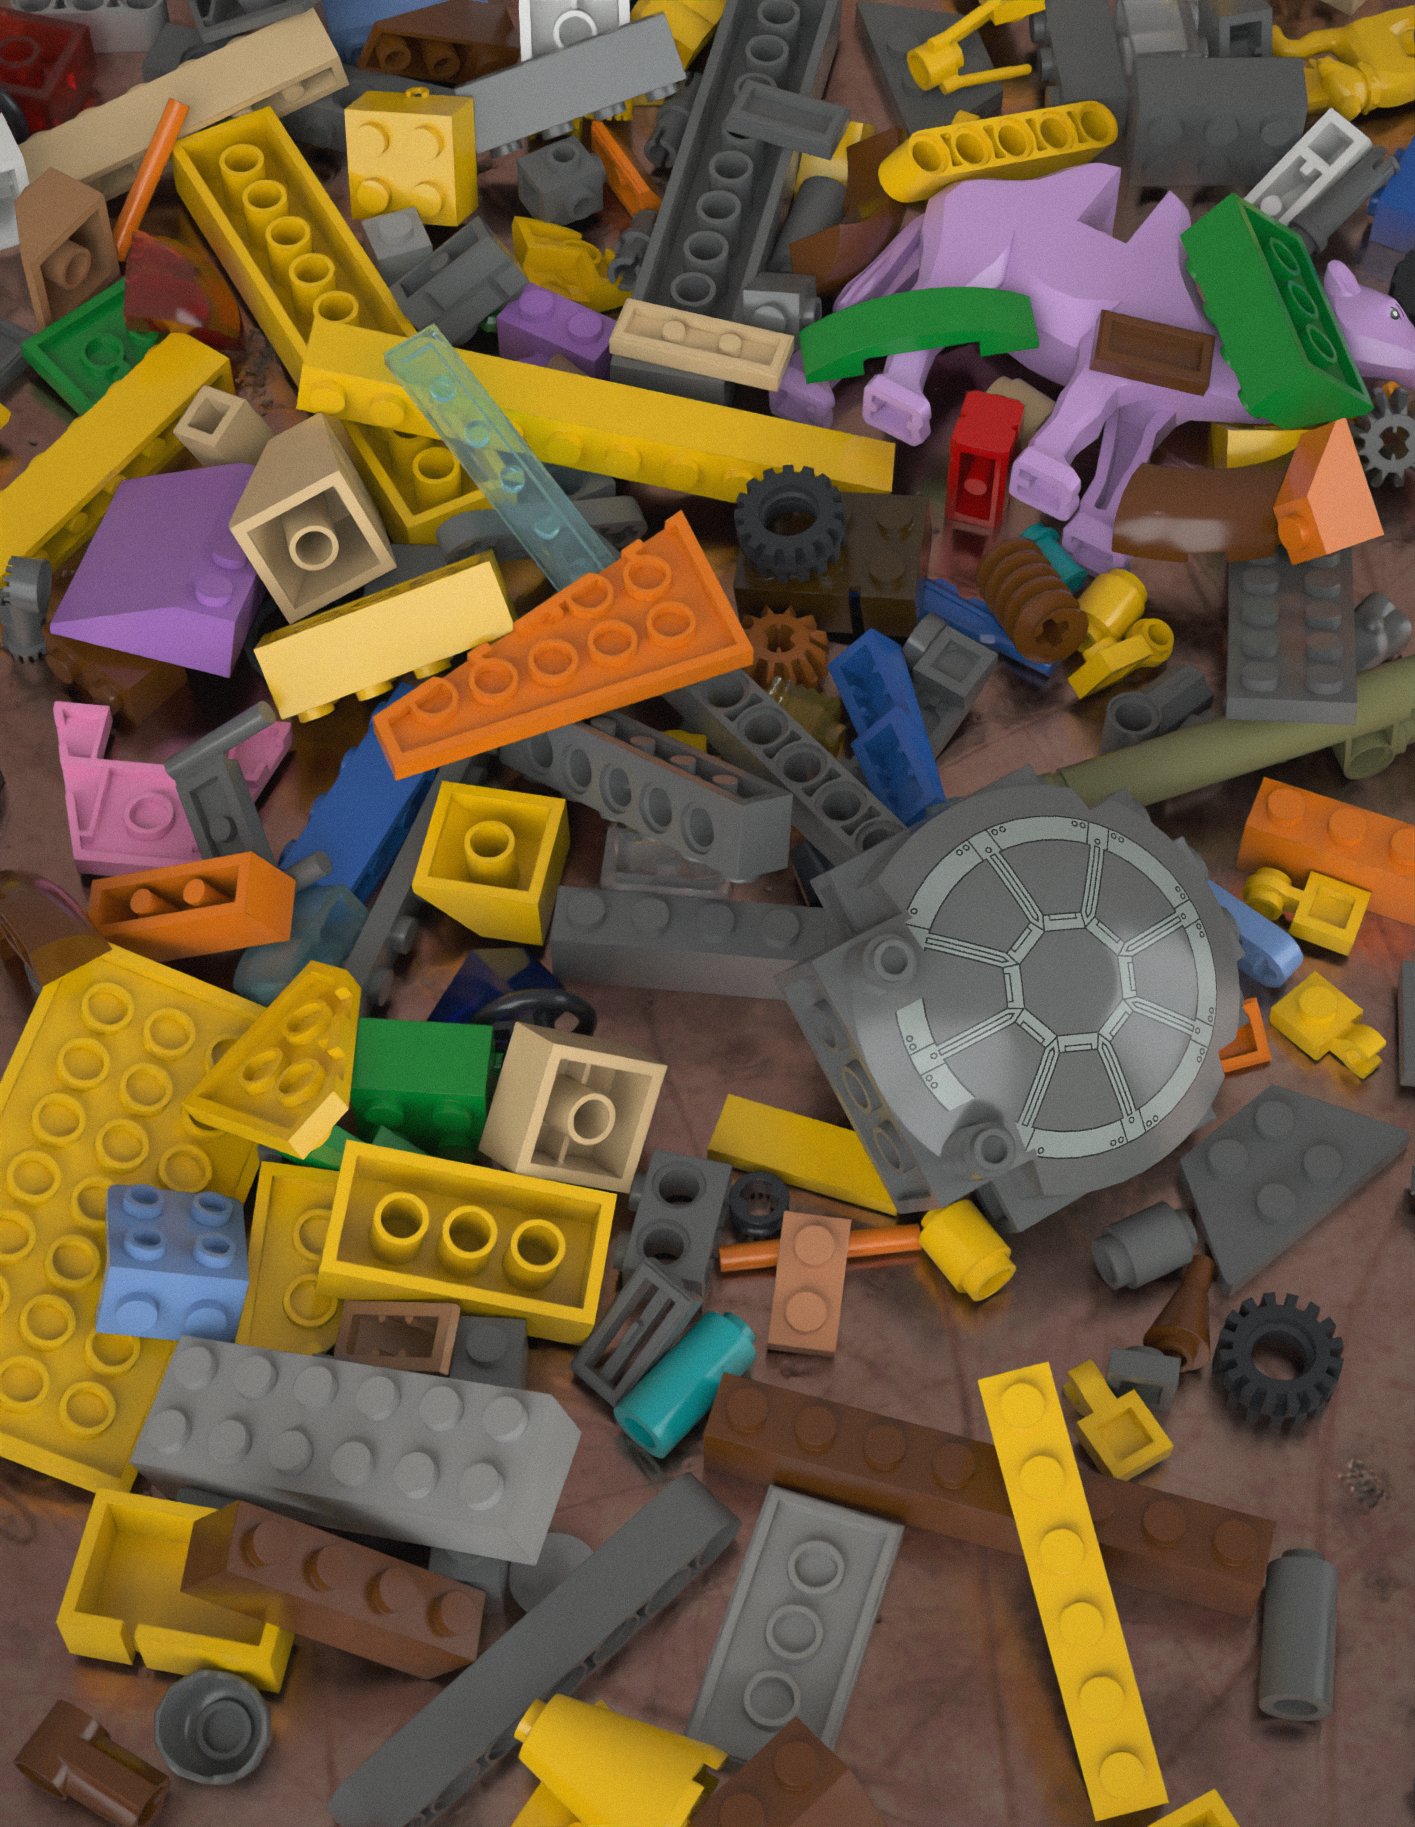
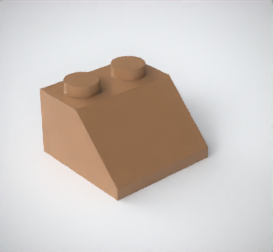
M51 166L34 183L26 186L20 196L14 201L21 259L39 332L101 293L120 274L104 194Z

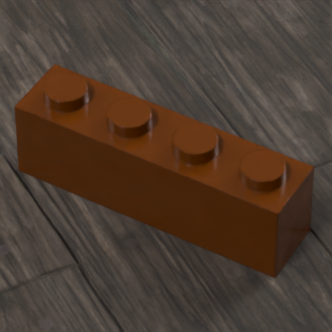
M240 1499L194 1521L180 1588L182 1593L425 1680L476 1661L486 1592Z

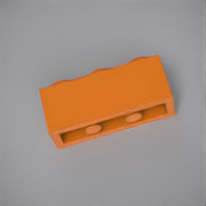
M1267 777L1263 778L1244 827L1236 868L1254 874L1260 868H1274L1285 873L1291 879L1292 886L1303 890L1310 872L1314 871L1371 892L1372 894L1366 908L1367 911L1415 926V825Z
M252 851L92 880L88 916L107 942L158 963L289 941L296 880Z

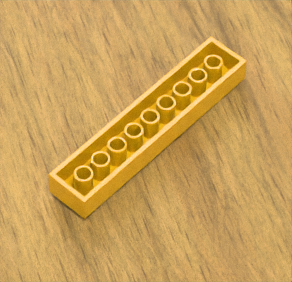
M271 106L176 140L170 154L176 190L298 388L314 317L423 341L412 323L399 309L388 286ZM324 415L377 503L385 529L394 544L440 546L435 533L437 528L449 518L469 511L518 506L516 483L494 451Z

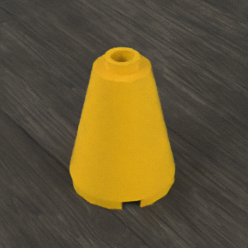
M556 1693L547 1704L538 1698L535 1699L524 1714L514 1734V1738L523 1743L518 1758L586 1827H688V1819L712 1797L720 1779L708 1772L709 1768L718 1770L727 1766L730 1759L729 1754L716 1746L560 1693Z

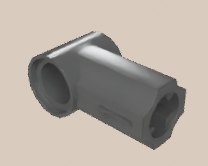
M1190 663L1186 666L1175 664L1139 692H1123L1114 696L1108 703L1099 748L1100 755L1174 732L1190 714L1198 716L1204 710H1209L1213 704L1214 694L1207 685L1205 675Z

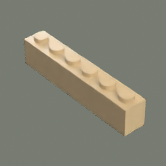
M312 7L305 13L277 21L250 35L238 36L229 41L226 46L199 59L185 61L176 70L149 83L137 84L130 88L126 94L99 107L87 108L80 112L76 118L49 131H40L31 135L26 142L19 144L18 147L24 158L30 184L34 183L51 166L103 193L106 202L131 189L169 97L190 107L176 139L178 140L267 106H271L279 119L348 86L349 82L340 57L314 7ZM170 156L162 175L173 170Z

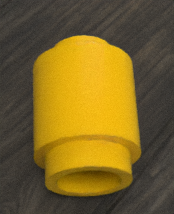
M1120 568L1111 569L1108 573L1098 575L1077 599L1080 604V610L1087 613L1089 623L1086 638L1077 649L1079 652L1084 653L1088 648L1109 636H1114L1118 643L1121 642L1128 629L1144 614L1147 591L1140 579L1134 574Z
M961 1200L941 1209L929 1210L923 1217L921 1225L924 1229L919 1235L918 1243L959 1293L967 1292L974 1301L983 1300L1001 1289L1015 1273L1016 1266L1009 1258L1011 1249L971 1200Z

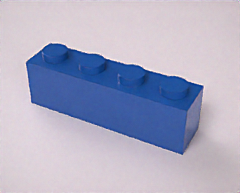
M400 682L388 702L381 701L377 705L370 720L368 733L358 747L352 746L346 752L340 765L339 777L328 793L322 792L316 798L310 810L307 826L297 840L291 839L285 845L277 865L279 870L284 871L316 851H323L332 863V872L294 895L293 906L351 930L395 863L440 767L396 781L374 733L373 716L416 688L404 682Z

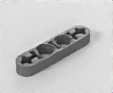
M617 496L464 512L443 522L437 528L435 535L447 564L491 548L496 561L505 562L553 556V546L556 540L564 533L574 529L585 528L594 530L617 549L639 539L648 527L636 498L632 496Z

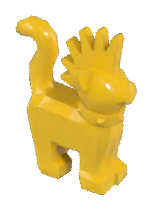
M1415 5L1360 18L1340 28L1310 31L1298 40L1287 39L1284 37L1279 26L1272 25L1273 57H1302L1303 61L1309 59L1307 68L1304 67L1308 114H1322L1333 108L1350 122L1359 113L1367 115L1369 111L1377 107H1395L1415 100V42L1413 36L1415 30ZM1331 53L1336 56L1338 61L1334 60L1330 56H1325V58H1319L1317 60L1312 59L1311 57L1317 54Z

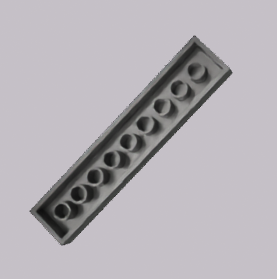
M842 0L726 1L631 299L743 324V289L760 272H768V263L785 224L795 190L802 152L726 131V116L747 79L821 100L841 34ZM614 354L610 362V382L725 407H731L738 384Z

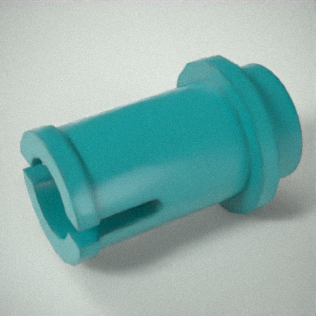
M1036 523L1021 533L1019 537L1031 539L1039 546L1044 556L1060 575L1061 580L1070 589L1072 595L1083 586L1087 580L1088 573L1074 561L1071 555L1058 542L1059 534L1055 528L1045 527L1042 523Z

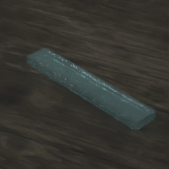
M434 323L384 353V364L558 592L586 573L598 574L616 562V559Z

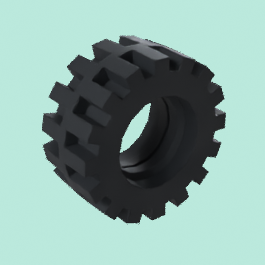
M783 465V473L775 474L773 468L762 472L764 480L761 482L753 477L746 484L747 493H739L736 500L737 509H734L737 538L741 554L744 553L746 563L751 569L757 566L759 575L769 579L772 573H776L778 582L788 583L790 576L797 575L798 581L803 582L809 580L808 572L814 570L820 576L828 571L827 560L833 563L838 561L841 556L840 547H845L847 539L845 511L837 486L832 487L830 478L824 473L815 478L814 468L803 466L800 473L794 472L793 465ZM801 512L816 519L809 529L801 534L792 536L776 535L766 529L771 520L784 513Z

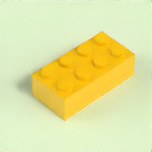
M491 548L266 633L254 648V653L281 719L283 720L297 714L300 723H305L335 710L333 704L337 703L341 697L356 693L358 701L367 700L393 688L392 682L396 680L397 676L414 671L416 678L422 679L451 667L450 660L453 658V655L471 648L473 650L485 641L491 646L512 632L513 622L518 620V615Z
M346 1140L314 1293L350 1301L453 1303L461 1307L459 1316L526 1319L527 1336L583 1346L595 1325L617 1194Z

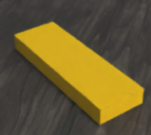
M728 1094L707 1148L708 1160L733 1164L734 1168L750 1173L757 1171L768 1172L780 1178L784 1183L897 1216L898 1211L855 1131Z

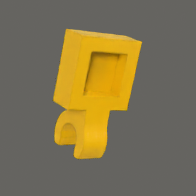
M1316 971L1271 1007L1269 1023L1316 1062L1328 1051H1331L1343 1061L1350 1071L1362 1079H1365L1382 1064V1059L1376 1054L1386 1046V1040L1372 1027L1361 1024L1364 1010Z
M1090 1359L1066 1373L1070 1382L1064 1384L1062 1390L1074 1409L1085 1416V1418L1076 1422L1073 1433L1102 1475L1128 1481L1170 1456L1174 1445L1135 1389L1117 1399L1097 1366Z

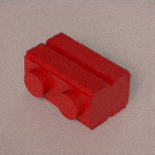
M977 390L967 392L960 412V418L957 420L950 443L951 456L948 466L944 512L949 519L993 530L1001 528L1008 509V502H1010L1012 497L1008 490L1013 463L1019 456L1025 414V405L1021 401Z

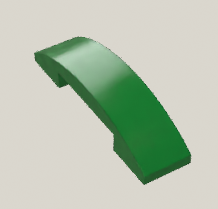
M940 287L891 294L837 311L798 332L806 384L865 375L863 359L978 342L981 357L1039 348V338L1030 297L1011 291L982 287Z

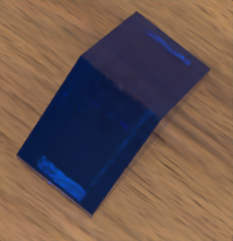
M525 947L472 950L426 1022L469 1024L478 1010L502 996L531 989L567 991V988ZM537 1009L513 1013L496 1022L516 1020L523 1015L532 1014ZM497 1040L495 1042L502 1044L506 1040Z

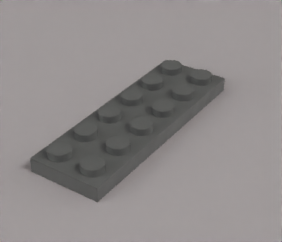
M1283 544L1275 546L1274 557L1229 562L1226 719L1355 725L1357 714V676L1352 546L1293 566L1287 549Z

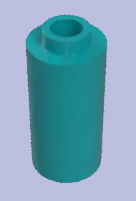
M707 1311L614 1408V1416L625 1433L651 1455L664 1458L713 1406L723 1372L741 1376L757 1359L755 1348L752 1345L755 1341V1335L750 1327L731 1312H725L721 1315L713 1311Z

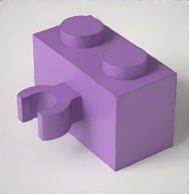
M530 282L523 287L520 298L508 303L497 316L500 358L545 367L555 353L557 355L560 353L589 377L610 381V362L613 354L609 352V338L617 321Z

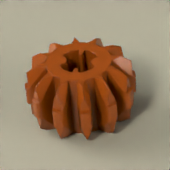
M765 605L761 612V619L744 614L740 624L754 649L753 664L741 669L772 699H783L790 709L796 701V694L813 699L814 693L818 689V683L824 682L829 672L827 667L829 664V658H827L829 654V641L826 638V632L817 630L814 616L809 615L797 619L792 605L783 614H774Z

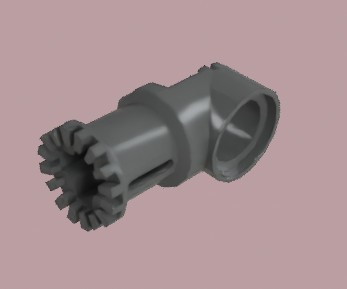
M11 556L8 565L13 566H6L5 570L11 573V576H4V581L10 582V584L0 589V622L4 626L1 640L4 648H8L14 658L19 659L21 656L23 660H29V656H33L35 660L39 658L38 653H47L41 628L49 621L45 614L48 611L51 594V566L47 559Z

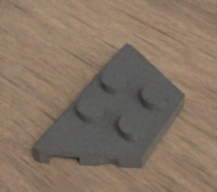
M869 1L856 2L855 19L900 128L907 130L909 137L919 130L951 125L959 110L984 118L1002 106L1003 87L1000 81L963 87L948 95H944L939 86L929 91L921 89L914 81L908 68L907 53L911 49L944 32L966 15ZM978 30L958 42L964 56V66L958 69V75L994 69Z
M1272 1083L1179 1160L1177 1175L1186 1199L1195 1207L1197 1213L1195 1223L1203 1244H1208L1219 1272L1217 1282L1221 1292L1229 1299L1407 1148L1411 1135L1403 1128Z

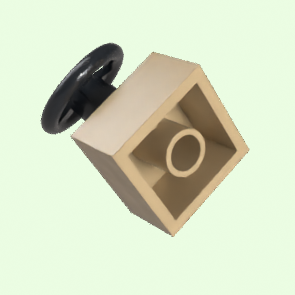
M556 989L524 990L502 996L483 1006L476 1012L469 1024L493 1026L495 1041L508 1039V1045L495 1042L496 1053H504V1063L478 1150L515 1174L629 1194L667 1065L630 1044L593 1037L598 1024L596 1011L587 1000L571 992ZM537 1009L532 1014L523 1015L516 1020L496 1022L513 1013ZM564 1012H568L578 1019L577 1026L571 1032L555 1029L554 1022Z

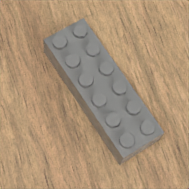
M181 1335L129 1462L167 1498L176 1499L179 1488L184 1489V1487L244 1500L302 1523L536 1566L582 1432L551 1394Z

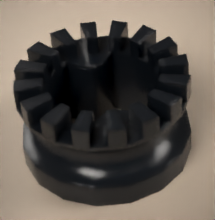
M762 1171L747 1173L737 1179L730 1192L729 1215L734 1228H738V1233L742 1235L747 1234L750 1239H754V1236L763 1240L768 1235L771 1238L774 1237L778 1230L781 1232L784 1211H789L790 1197L787 1186L777 1176ZM753 1193L755 1196L763 1193L764 1197H767L768 1194L770 1196V1207L775 1210L761 1216L750 1214L748 1212L749 1202L745 1200V1197L749 1199Z

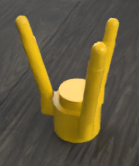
M1001 0L986 1L944 32L928 39L927 42L911 49L907 53L908 68L914 81L921 89L929 91L939 86L942 93L948 95L963 87L1028 75L1032 72L1030 64L958 75V69L964 66V56L958 42L990 21L991 19L988 14L1001 4Z

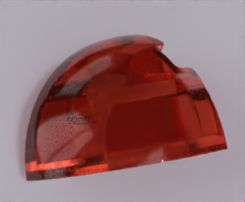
M133 230L131 255L127 259L123 317L127 330L197 334L198 340L212 349L246 351L245 329L239 306L226 281L215 267L194 249L178 240L151 231Z

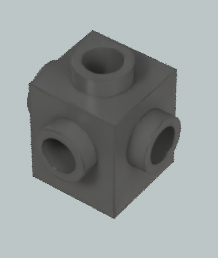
M576 135L546 145L537 151L516 159L519 199L534 219L543 220L544 223L565 226L603 209V184L607 182L604 165L595 152L589 153Z

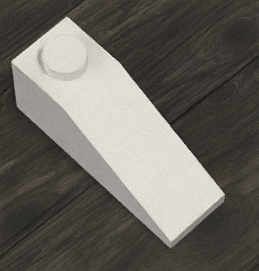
M1330 108L1247 194L1244 200L1288 227L1289 222L1297 214L1305 215L1370 152L1373 144L1370 138L1333 108Z

